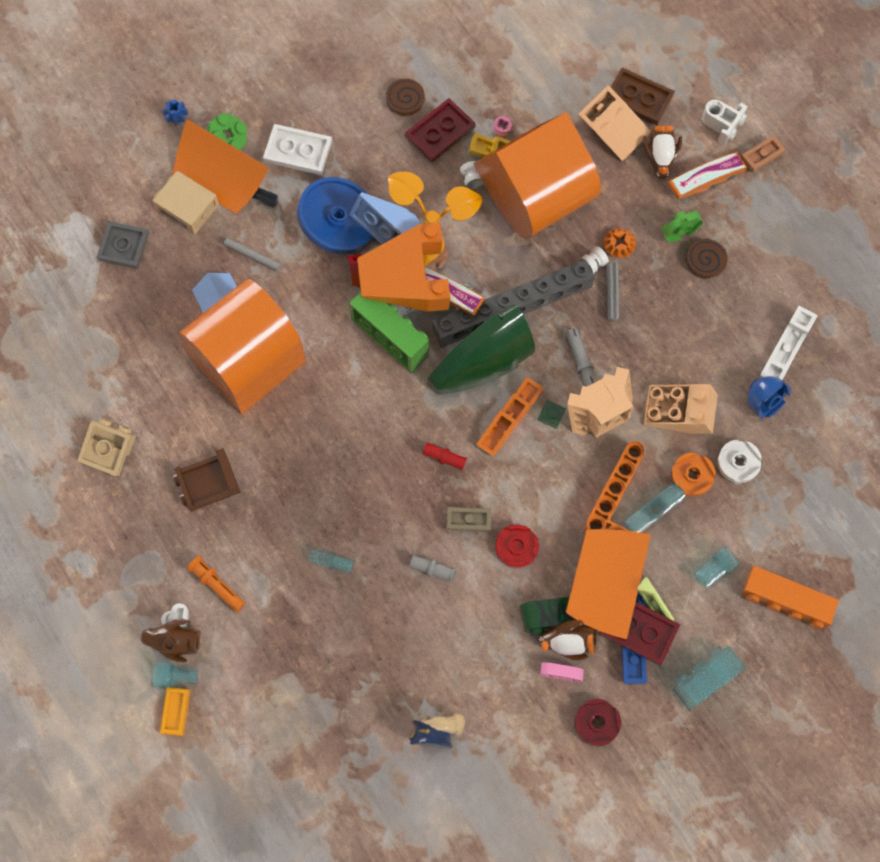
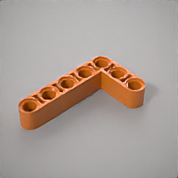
M632 441L624 449L584 527L585 534L587 529H591V523L598 524L601 529L627 530L610 520L644 456L645 448L640 442ZM635 450L639 456L633 457L629 454V451ZM619 469H627L629 475H622ZM609 487H617L620 490V493H612ZM607 505L610 511L603 512L599 506Z

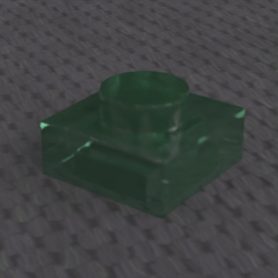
M546 400L538 421L557 429L566 408Z

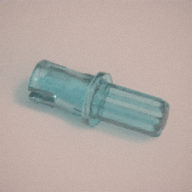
M313 549L309 556L310 562L326 566L329 570L333 568L351 573L354 560L337 556L334 552L329 554Z

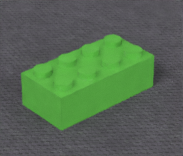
M361 292L349 303L352 321L411 374L429 357L428 336L421 330L417 331L407 317L400 316L392 304L362 298Z

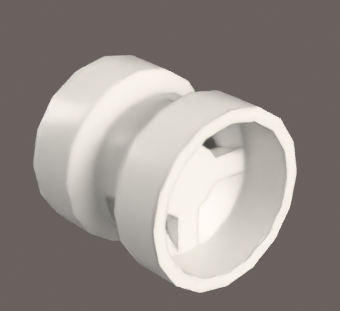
M476 161L467 162L460 167L461 175L465 178V187L469 189H476L484 184L473 165Z
M598 246L594 247L590 254L580 258V261L586 259L593 274L597 272L600 266L603 267L609 262L606 253Z

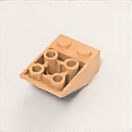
M609 85L579 113L583 121L622 161L643 142L644 135H646V138L651 135V131Z
M711 384L649 385L643 424L645 426L691 434H713L718 394Z

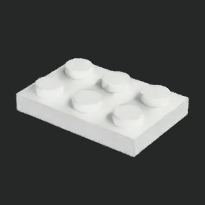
M274 124L263 161L322 175L332 144V137Z

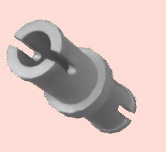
M413 555L410 562L411 569L427 573L429 577L436 576L452 582L456 569L439 564L437 560L433 559L430 561Z

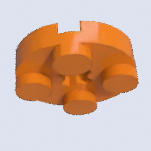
M686 453L676 460L671 469L673 485L686 497L701 496L708 492L714 483L716 471L712 462L705 456L695 455L696 453ZM689 470L698 472L695 480L689 478Z

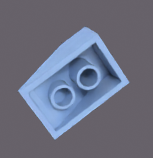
M363 192L359 194L349 214L381 244L421 224L417 216L406 208Z

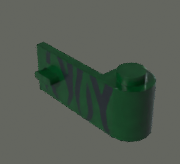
M570 597L537 600L521 604L520 611L525 632L530 633V636H536L543 633V630L548 627L560 626L564 622L576 620L566 613Z

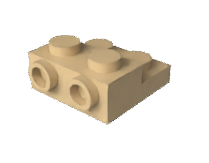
M108 419L91 420L77 461L111 475L119 476L126 456L130 455L136 435L131 433L132 429L119 425V428L112 426V421Z

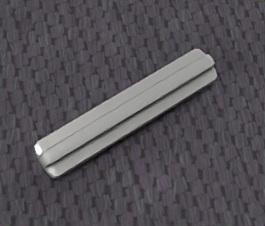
M609 262L607 264V319L609 321H617L619 319L618 264L616 262Z

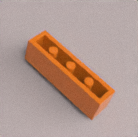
M753 566L749 570L741 595L746 596V600L750 602L763 603L772 611L785 612L788 614V617L797 621H801V619L807 621L811 627L816 629H826L831 625L839 600L757 566Z

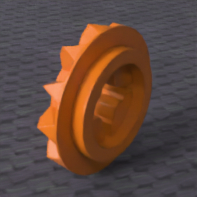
M623 227L619 229L613 228L606 233L603 245L609 255L615 258H625L634 252L636 240L630 230L627 231ZM624 238L623 244L616 246L617 240Z

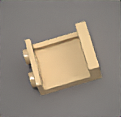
M176 171L173 176L167 179L166 185L161 191L156 192L152 200L157 211L163 210L187 226L188 231L194 235L219 206L216 194L179 171Z

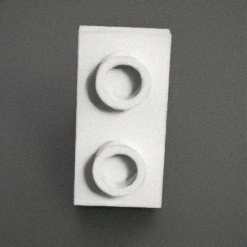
M711 100L706 104L702 121L707 127L720 133L717 142L724 146L728 139L732 141L738 131L736 129L737 126H742L747 118L745 113L748 106L740 103L736 110L719 100Z

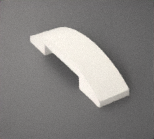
M798 306L759 377L774 376L781 380L784 378L818 315Z

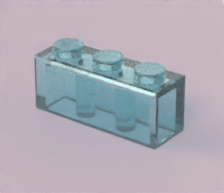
M720 646L710 654L712 659L706 663L704 660L700 661L693 667L695 672L690 676L685 673L675 681L677 685L673 688V691L689 711L747 668L730 646H727L725 649H722Z

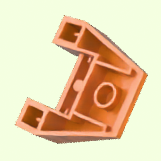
M440 223L418 224L358 257L361 297L427 312L449 310L451 297L448 279L427 281L423 255L441 254L443 240Z

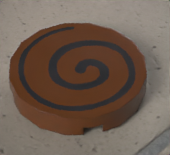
M408 78L399 79L393 82L387 89V106L392 112L399 113L401 116L414 115L421 110L425 102L424 89L415 80Z
M700 239L694 242L689 247L686 255V264L689 266L691 273L704 279L720 275L725 269L728 260L724 247L711 239Z

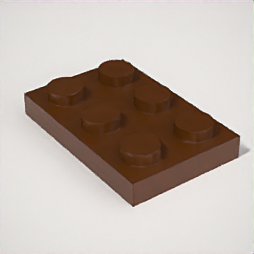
M621 67L611 85L613 91L639 118L654 125L659 124L675 93L674 90Z

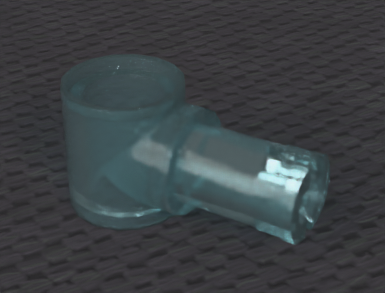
M155 662L153 663L151 686L171 688L176 683L197 684L198 670L177 669L172 663Z

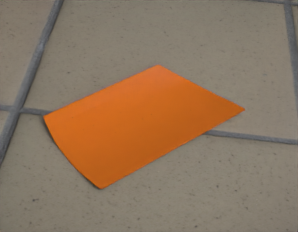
M187 120L179 142L172 175L179 171L216 194L220 205L237 214L250 201L259 188L268 167L192 121Z
M587 529L566 613L598 631L627 639L638 594L637 588L640 585L651 534L627 530Z

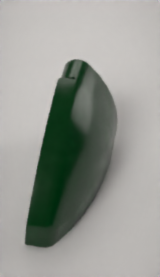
M513 304L499 315H493L460 342L428 377L427 384L432 391L443 395L484 385L513 371L518 367L519 363L535 353L534 339L521 310Z

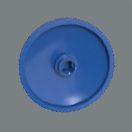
M327 177L314 181L304 190L297 206V218L303 233L312 243L328 252L349 254L361 250L371 241L373 236L349 214L359 194L362 192L368 193L356 183L343 178Z

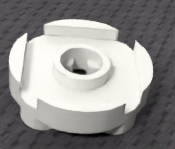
M733 440L723 446L716 461L720 473L734 484L749 482L757 476L761 469L762 458L759 450L752 443ZM735 457L738 459L743 458L744 466L736 465Z

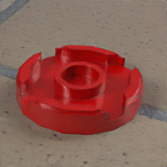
M519 524L509 525L498 534L495 543V551L499 560L507 567L515 569L525 568L530 565L537 557L539 549L537 536L527 526Z

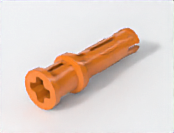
M201 555L193 559L187 566L188 572H193L200 579L202 585H207L235 613L245 606L246 602L217 576L216 570L214 568L211 569L203 561Z

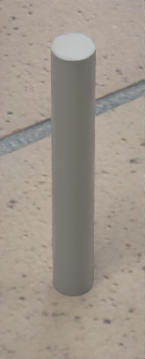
M226 238L224 241L225 246L279 271L280 263L230 238Z

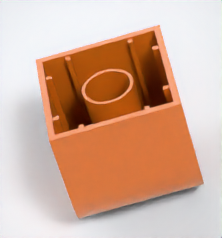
M567 111L539 124L473 163L503 218L519 236L525 239L535 236L598 198L601 192L600 178L596 166Z
M248 278L178 333L188 357L241 415L306 362L301 339L288 317L257 283Z

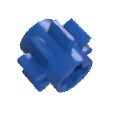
M175 99L166 102V109H162L166 122L169 123L171 121L175 125L185 122L184 116L188 115V111L185 108L184 102L179 103Z

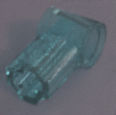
M725 546L694 574L699 583L707 588L724 574L727 575L733 571L741 562Z

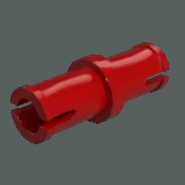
M429 442L426 443L422 455L440 461L442 465L446 463L461 471L467 461L466 457L452 453L448 448L443 449Z

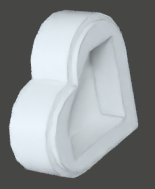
M182 603L175 604L171 611H167L162 615V625L175 619L188 620L189 609Z

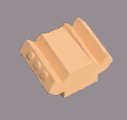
M617 367L615 376L604 374V377L587 387L582 386L580 395L570 393L567 405L573 433L586 435L592 431L593 435L598 438L628 421L631 417L630 413L634 410L630 372L628 369Z

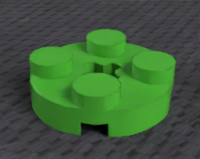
M222 113L208 124V132L238 150L245 146L247 126L234 115ZM223 131H229L231 137L225 138L226 134Z
M697 210L687 214L685 211H681L673 217L674 220L664 225L661 231L667 242H677L682 240L680 236L684 234L690 236L702 226L703 220Z

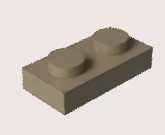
M447 507V531L491 532V508Z

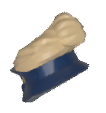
M456 713L451 717L438 716L430 719L427 716L422 721L413 720L416 731L409 738L410 744L452 749L453 747L450 742L451 734L460 735L463 732L465 726L464 716Z

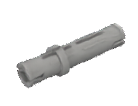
M574 328V332L573 329L566 331L565 335L578 366L576 370L581 375L584 386L587 387L597 382L593 373V364L589 362L579 330Z

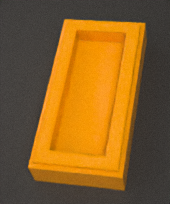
M166 688L160 734L184 736L191 690Z

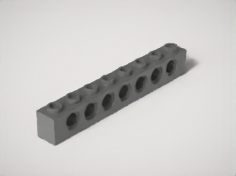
M585 259L485 299L474 317L460 309L433 320V332L442 348L466 338L493 315H499L513 304L524 315L589 289L593 285L594 275Z

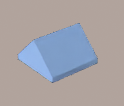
M207 273L192 291L204 313L237 286L230 273Z

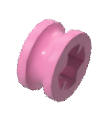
M505 116L496 118L493 126L494 132L499 136L509 134L512 126L511 120ZM499 124L506 125V128L499 127Z

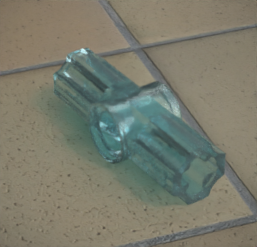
M673 483L658 496L650 499L645 506L623 522L626 529L643 532L653 523L659 521L666 513L686 499L683 489ZM656 506L659 508L660 513H652L650 507Z

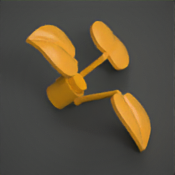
M396 172L388 177L389 194L392 200L400 206H408L416 199L424 215V224L440 223V219L448 211H450L451 217L456 221L467 220L479 210L483 198L478 193L466 187H455L446 196V203L449 207L445 208L441 214L434 210L427 212L418 196L423 192L424 185L417 175L410 172ZM442 237L443 242H442V250H441V253H442V251H443V249H444V239H443V237ZM440 254L423 255L424 265L427 266L431 261L439 257Z

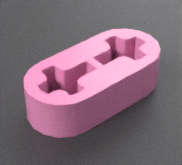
M541 663L540 675L571 682H583L584 670L554 663Z

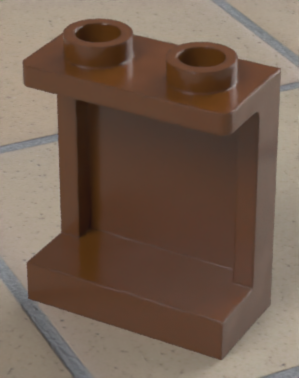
M224 448L216 450V456L184 468L174 467L176 474L173 475L176 486H181L183 491L180 494L183 505H188L191 512L241 493Z

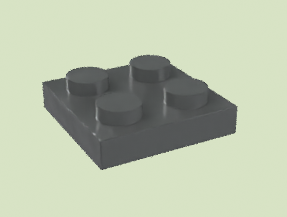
M109 221L97 255L98 261L138 269L150 234L149 230Z

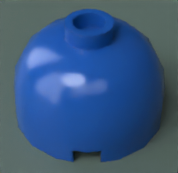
M766 376L756 379L749 387L748 404L761 419H764L763 416L769 418L784 406L786 402L783 399L786 394L790 396L791 388L778 377Z

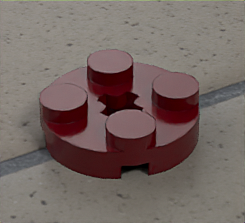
M592 699L578 709L574 721L575 730L584 743L597 747L605 746L617 737L621 729V717L618 710L607 701ZM596 716H599V720L604 721L600 729H596V726H592L591 721L595 720Z

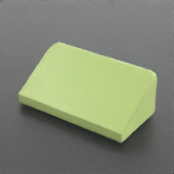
M645 577L637 589L648 607L674 621L673 616L648 577Z

